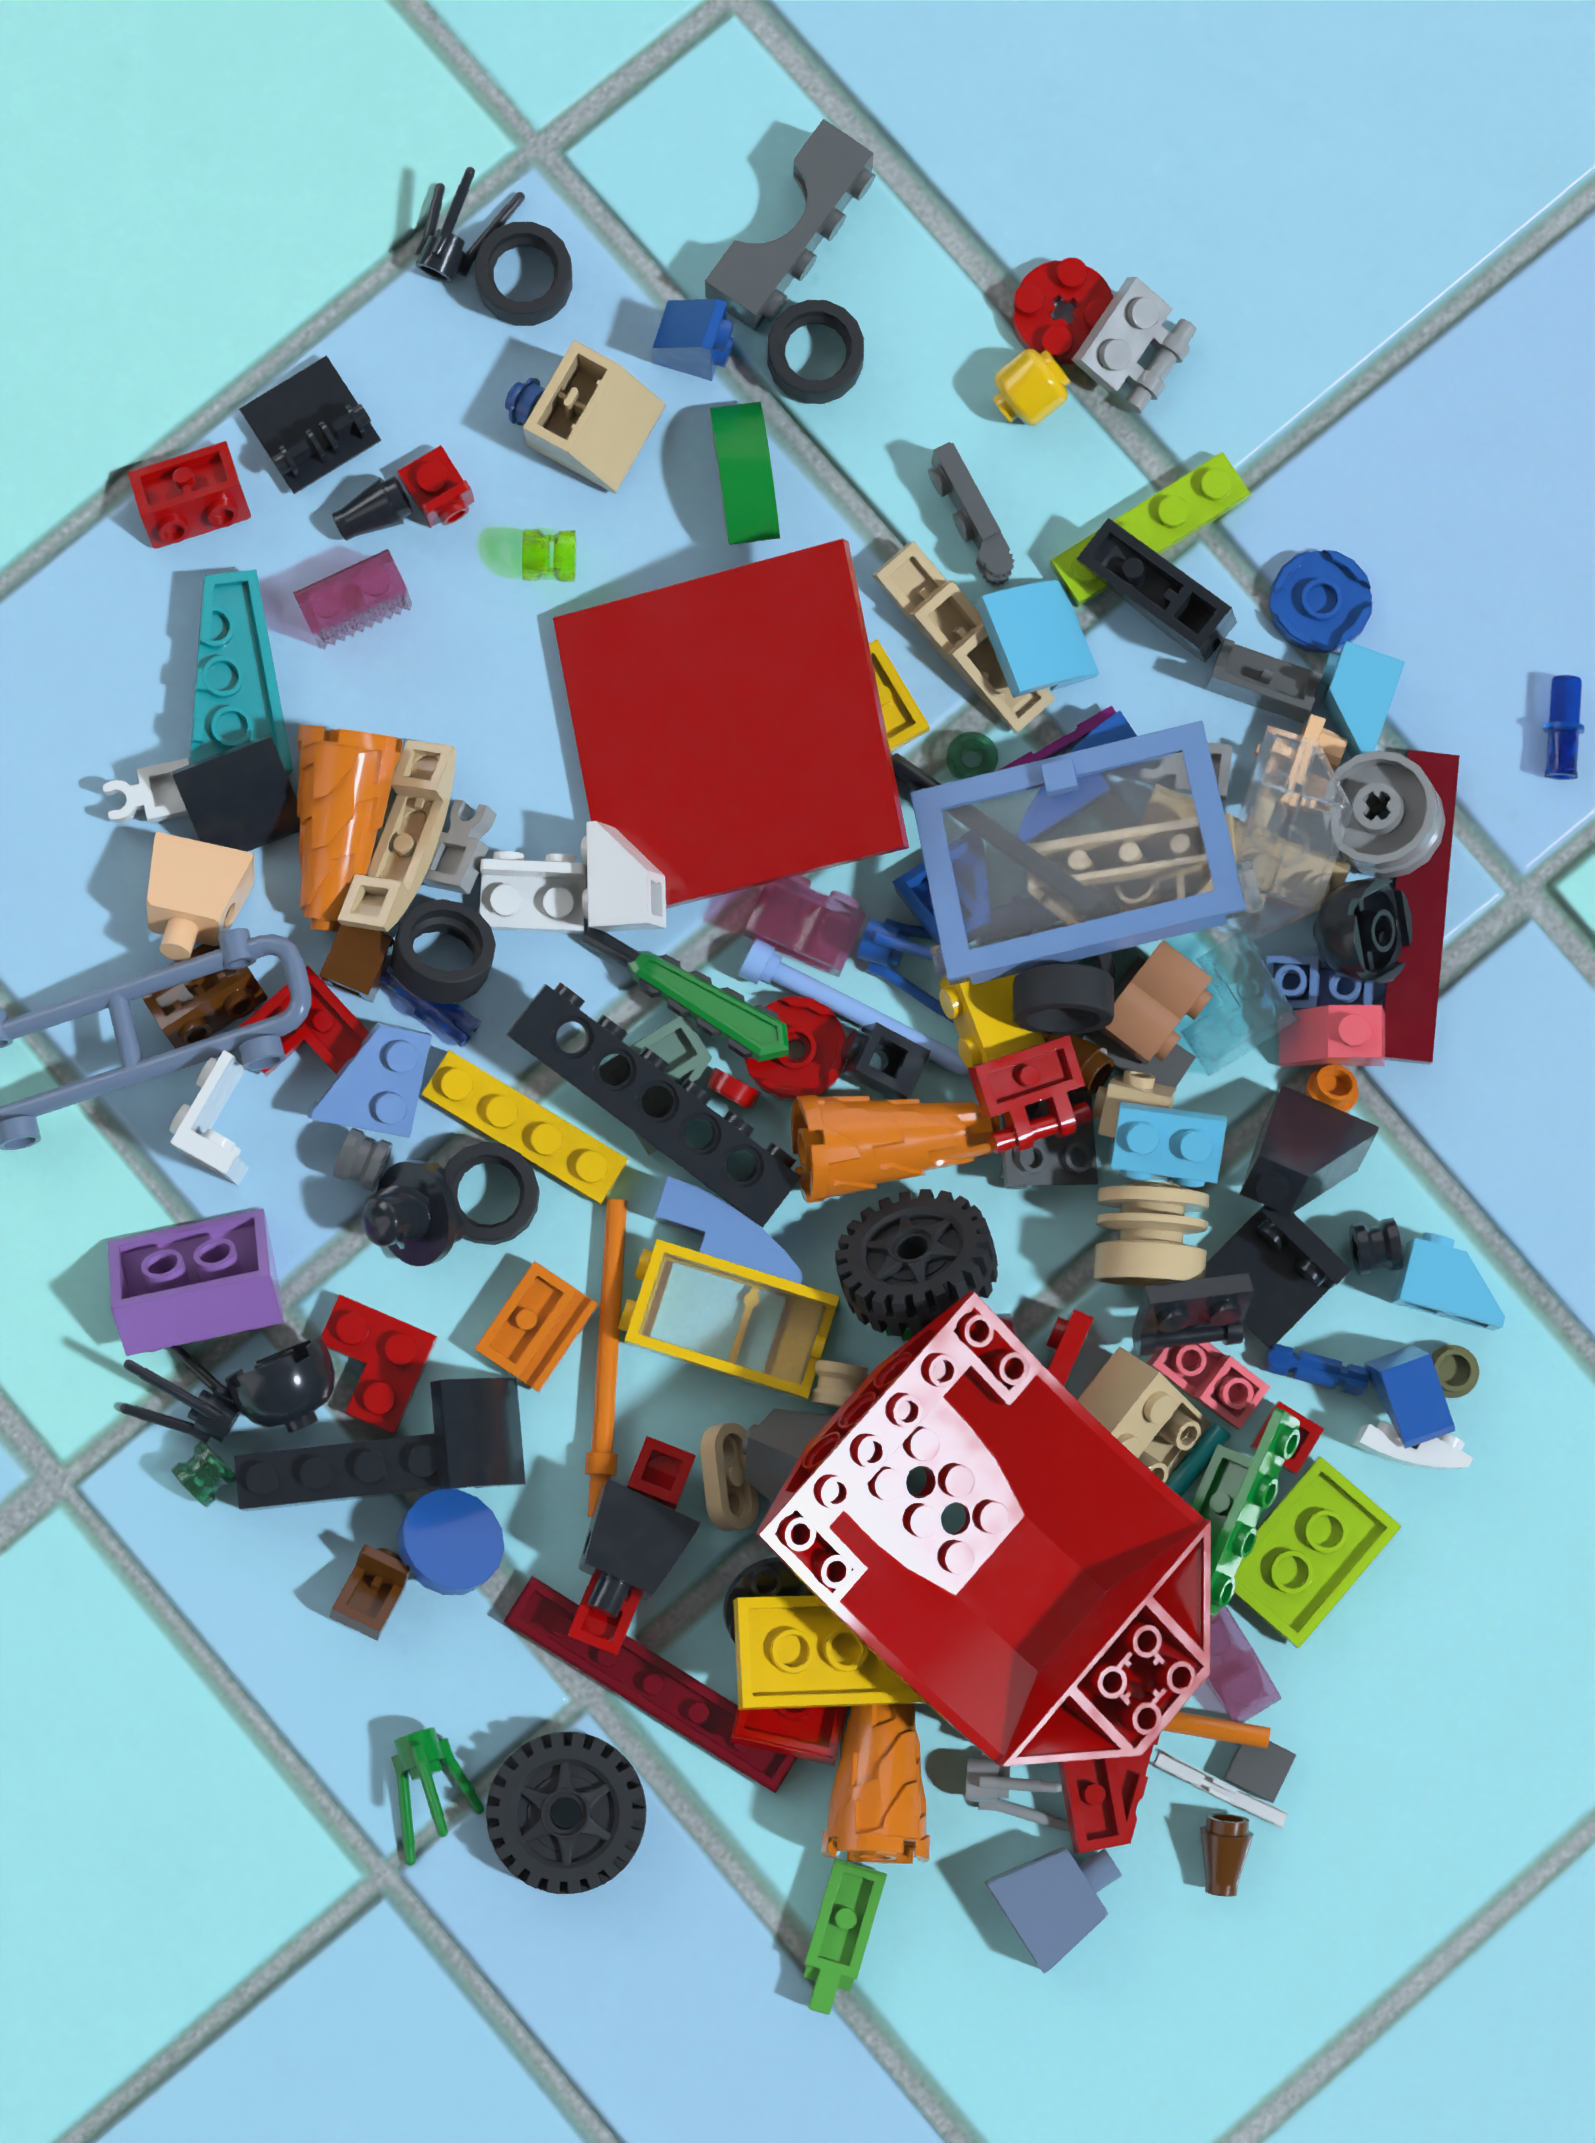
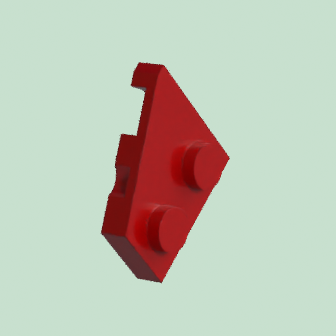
M1160 1734L1142 1756L1058 1762L1074 1853H1084L1131 1844L1137 1822L1136 1808L1138 1802L1144 1796L1148 1777L1145 1776L1153 1745L1158 1744Z

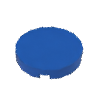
M1333 550L1307 551L1297 554L1281 567L1270 588L1268 608L1274 627L1288 643L1306 652L1329 653L1341 649L1346 641L1352 642L1362 633L1372 614L1371 586L1367 575L1353 559Z
M438 1489L421 1496L402 1517L397 1533L399 1556L405 1567L407 1564L409 1565L411 1571L416 1574L414 1579L423 1587L442 1595H464L483 1585L499 1568L504 1552L502 1528L493 1511L478 1497L459 1489Z

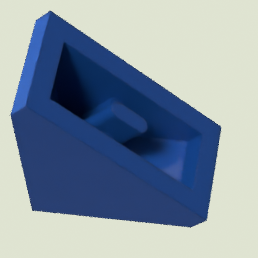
M1412 1345L1364 1363V1367L1370 1371V1380L1405 1449L1455 1431L1454 1422L1430 1353Z

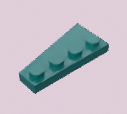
M257 570L205 575L202 584L189 765L271 733L287 775H290L293 767Z

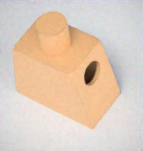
M156 832L146 908L148 929L153 933L163 935L159 950L164 956L172 960L184 961L190 958L195 942L211 946L219 945L218 936L230 930L255 882L254 853Z

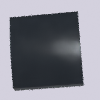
M271 733L172 771L176 786L201 842L248 852L300 832V818L297 816V797Z
M517 1378L446 1379L430 1382L439 1490L525 1485Z

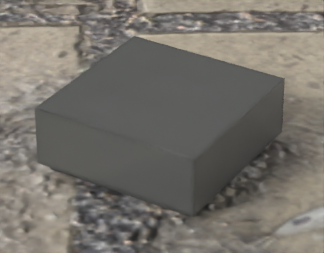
M1269 1741L1267 1749L1239 1744L1223 1778L1274 1803L1296 1754Z

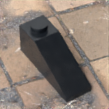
M1109 518L1077 557V561L1164 634L1204 663L1207 662L1237 623L1231 606Z

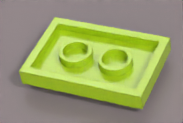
M1319 1456L1256 1529L1257 1538L1251 1553L1246 1558L1241 1559L1234 1575L1236 1585L1233 1594L1295 1648H1300L1402 1526L1324 1458Z

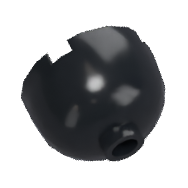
M1367 878L1341 884L1325 897L1314 922L1313 936L1321 958L1330 970L1349 981L1374 984L1390 982L1402 972L1406 962L1397 961L1400 957L1402 946H1411L1413 936L1412 915L1403 891L1392 890L1389 883L1393 881L1387 878Z
M320 1336L313 1342L309 1339L256 1361L255 1369L244 1373L240 1369L225 1378V1383L233 1401L246 1418L254 1424L267 1428L285 1424L288 1433H292L318 1421L314 1411L328 1402L334 1390L335 1369L323 1336Z

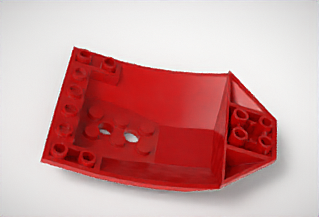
M969 1291L871 1372L805 1447L755 1533L886 1666L944 1720L1000 1766L1142 1756L1210 1675L1211 1520L1205 1519L1116 1439L1039 1362L974 1291ZM921 1466L926 1473V1485L919 1494L912 1496L907 1490L906 1478L913 1468ZM957 1502L964 1508L966 1519L963 1527L958 1532L949 1534L942 1527L941 1515L946 1506Z

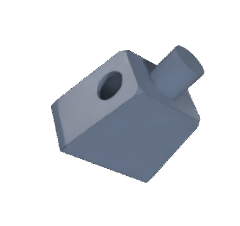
M1061 1847L991 1877L985 1881V1884L1039 1969L1046 1973L1106 1918L1109 1913L1096 1893L1120 1878L1122 1874L1105 1849H1102L1078 1865L1068 1849Z

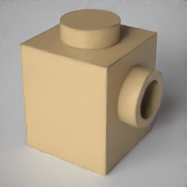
M1125 1070L1124 1075L1115 1074L1110 1080L1108 1088L1099 1086L1096 1094L1092 1117L1101 1118L1098 1134L1115 1138L1120 1101L1172 1109L1177 1088L1154 1083L1155 1076L1142 1071Z

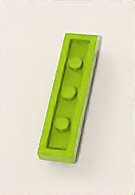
M1221 452L1113 521L1161 555L1248 500L1251 493L1225 454ZM1098 530L1050 561V567L1058 579L1062 580L1066 591L1077 607L1109 588L1077 561V557Z

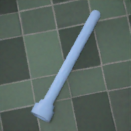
M756 938L738 976L756 985L759 980L768 985L770 981H773L803 997L818 1001L829 1007L831 1011L862 1027L877 1022L930 1050L928 1060L957 1075L965 1076L969 1074L968 1068L962 1062L958 1051L780 962L782 956L774 953L775 947Z

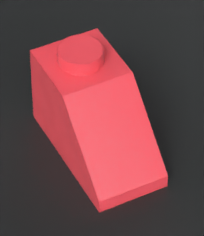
M1326 1005L1279 1013V1066H1327L1332 1064L1340 1066H1385V1012L1382 1005Z

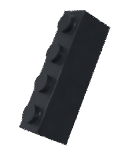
M434 1433L234 1456L239 1510L242 1511L439 1489Z

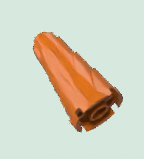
M299 725L297 736L299 751L297 816L300 818L299 859L301 869L299 909L304 910V917L311 918V929L338 932L341 924L337 919L354 875L366 876L370 866L377 831L383 825L395 768L402 754L403 739L340 728L327 731L325 730L326 727Z
M816 1095L796 1096L797 1099L793 1100L791 1112L793 1154H799L801 1167H795V1171L801 1176L798 1180V1185L807 1203L821 1202L830 1197L875 1189L878 1183L924 1176L925 1171L975 1161L977 1157L990 1155L993 1152L988 1137L989 1134L1000 1131L999 1116L983 1119L980 1106L974 1102L920 1103L919 1099L870 1100L869 1096L818 1097Z
M915 1704L851 1706L850 1718L842 1739L839 1766L831 1791L827 1829L823 1831L821 1855L835 1859L837 1851H848L847 1861L913 1864L914 1853V1857L918 1858L919 1862L925 1863L929 1861L930 1835H926V1798L921 1779L920 1743L916 1732Z

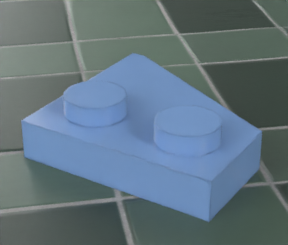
M377 1023L362 1041V1046L355 1056L348 1059L336 1074L337 1079L318 1102L315 1101L309 1108L308 1117L311 1120L410 1138L432 1035L428 1032Z

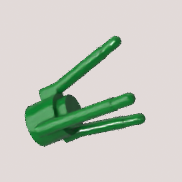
M434 1727L394 1740L398 1755L392 1756L391 1759L397 1775L405 1863L409 1866L415 1864L416 1858L408 1772L412 1781L421 1780L438 1836L445 1837L448 1834L443 1810L432 1777L433 1774L443 1770L440 1760L444 1762L476 1814H482L484 1811V1806L452 1753L448 1738L438 1740Z

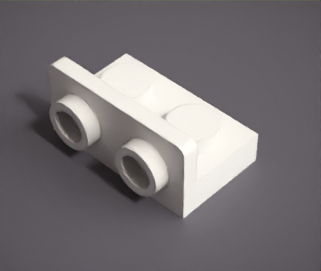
M494 852L493 859H481L480 863L482 874L480 914L491 926L492 930L584 934L585 916L582 909V894L584 889L587 888V867L584 863H576L577 857L569 854L545 855V861H525L524 854L519 852Z

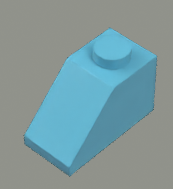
M1346 641L1338 655L1329 653L1322 670L1324 673L1320 683L1327 685L1322 701L1339 735L1348 740L1346 749L1350 757L1353 758L1359 754L1375 751L1405 661Z
M1424 1232L1422 1239L1414 1238L1407 1242L1403 1256V1267L1399 1271L1392 1299L1393 1304L1491 1331L1503 1327L1505 1315L1466 1251L1453 1248L1455 1240L1439 1234Z

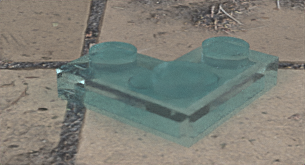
M1244 931L1236 933L1196 959L1202 970L1213 978L1210 983L1224 1003L1181 1031L1182 1036L1207 1076L1218 1072L1299 1020Z

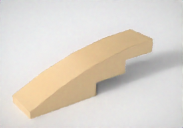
M915 541L908 542L871 575L944 660L1015 733L1021 731L1055 700V697L1047 688L1016 698L1012 697L979 612L952 580L947 581Z

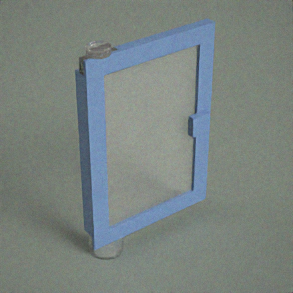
M1202 720L910 792L941 945L931 947L932 960L937 977L947 976L950 986L968 981L975 985L1020 974L1024 970L1038 966L1062 964L1228 924L1227 919L1264 911L1252 859L1235 861Z

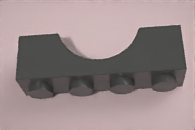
M823 119L794 158L793 177L801 188L806 202L801 219L787 234L770 242L746 243L734 240L705 280V297L707 299L726 301L727 312L754 331L757 330L764 319L772 322L787 300L788 296L784 294V291L794 278L802 281L814 265L817 255L813 251L821 240L825 238L831 241L840 230L846 219V215L843 213L845 207L853 197L858 201L861 200L871 187L876 176L872 173L874 153Z

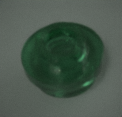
M966 732L958 735L950 743L946 753V764L952 776L957 780L994 772L998 764V751L993 741L986 735L978 732ZM967 751H975L981 756L982 762L977 767H968L963 763L962 755Z

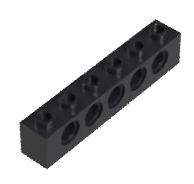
M559 982L553 990L547 984H543L506 1033V1036L763 1228L801 1178L791 1169L796 1160L772 1142L766 1149L749 1138L754 1128L729 1110L724 1117L707 1106L712 1096L688 1078L680 1086L668 1077L665 1071L670 1065L653 1051L644 1046L638 1054L627 1046L622 1040L628 1033L602 1014L597 1022L580 1010L585 1000L567 986ZM567 1022L580 1024L586 1033L584 1046L574 1053L564 1052L558 1046L556 1040L558 1029ZM610 1054L621 1055L628 1064L627 1077L616 1085L605 1083L599 1074L601 1061ZM653 1086L665 1088L670 1095L669 1109L663 1115L657 1117L649 1116L642 1107L643 1094ZM696 1118L706 1119L712 1127V1138L702 1148L690 1147L684 1138L685 1127L691 1120ZM738 1150L748 1151L754 1159L753 1172L743 1180L731 1178L726 1167L730 1155Z

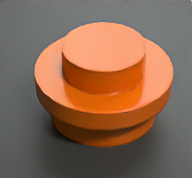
M1327 1065L1311 1074L1306 1083V1095L1348 1113L1358 1099L1357 1081L1352 1072L1340 1065Z

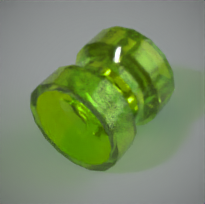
M524 529L522 540L523 581H539L543 576H554L559 582H575L576 530H559L555 535L544 534L540 529ZM550 543H554L553 568H550Z

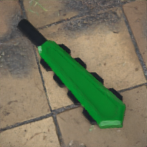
M589 927L585 932L582 940L583 943L627 968L632 978L639 982V990L651 998H663L667 1001L668 1009L680 1017L690 1016L696 1020L697 1028L709 1036L722 1037L727 1041L728 1048L742 1058L752 1057L756 1061L761 1062L788 1056L789 1044L786 1023L779 1020V1015L776 1012L762 1005L752 1006L746 1003L742 994L729 987L719 989L712 985L710 977L697 970L691 972L683 970L680 966V961L667 954L657 956L650 952L637 951L607 932Z

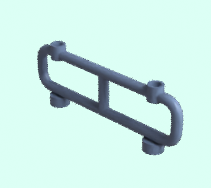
M246 928L231 929L218 936L220 949L8 1019L7 1011L0 1009V1048H4L12 1044L14 1039L109 1008L122 1064L121 1067L0 1106V1149L18 1150L38 1143L41 1140L37 1116L208 1061L211 1057H220L224 1050L229 1053L240 1050L243 1067L246 1070H262L282 1063L286 1057L281 1036L292 1032L303 1023L308 1016L312 1004L311 987L304 959L298 947L288 938L276 934L260 935L251 938L249 930ZM267 955L277 956L282 961L290 991V1003L284 1012L142 1059L129 1001L224 969L235 970L245 968L254 964L256 959Z

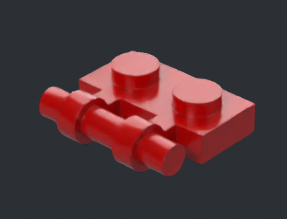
M1070 1035L1061 1036L968 1068L983 1119L1003 1114L1006 1122L1005 1129L989 1134V1144L995 1154L1010 1149L1017 1153L1032 1148L1036 1140L1051 1135L1061 1138L1076 1132L1077 1126L1092 1121V1112L1086 1102L1071 1106L1067 1095L1068 1091L1085 1086ZM1045 1099L1048 1107L1047 1115L1028 1120L1024 1106Z

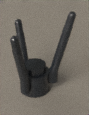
M473 167L466 168L443 226L436 231L445 192L444 184L437 183L430 203L423 237L415 253L419 256L415 265L426 274L448 283L453 282L457 273L467 277L482 242L495 229L505 225L524 201V193H516L469 250L464 253L462 251L465 244L464 240L452 232L469 192V187L475 175V169Z
M180 1345L172 1346L171 1352L213 1394L203 1389L197 1398L130 1359L124 1362L126 1370L189 1406L191 1410L187 1417L195 1421V1424L127 1403L120 1406V1411L123 1414L192 1435L207 1444L211 1437L222 1443L241 1413L233 1401L228 1387L221 1384Z

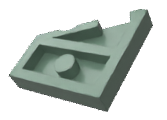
M678 1015L629 1046L638 1054L645 1046L670 1065L665 1074L680 1086L687 1078L696 1083L712 1058L686 1016L680 1017ZM617 1054L599 1066V1074L605 1083L609 1085L619 1084L627 1077L628 1064L621 1055ZM653 1086L643 1094L642 1107L649 1116H661L669 1109L670 1095L665 1088ZM635 1133L648 1155L657 1150Z

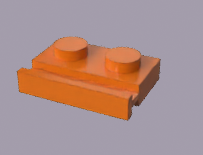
M534 1261L475 1347V1350L540 1393L599 1304Z

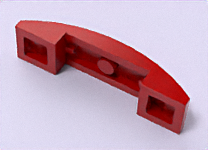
M646 1436L627 1488L676 1510L696 1455ZM592 1576L567 1637L618 1656L640 1598L628 1593L616 1619L602 1615L587 1606L599 1580Z

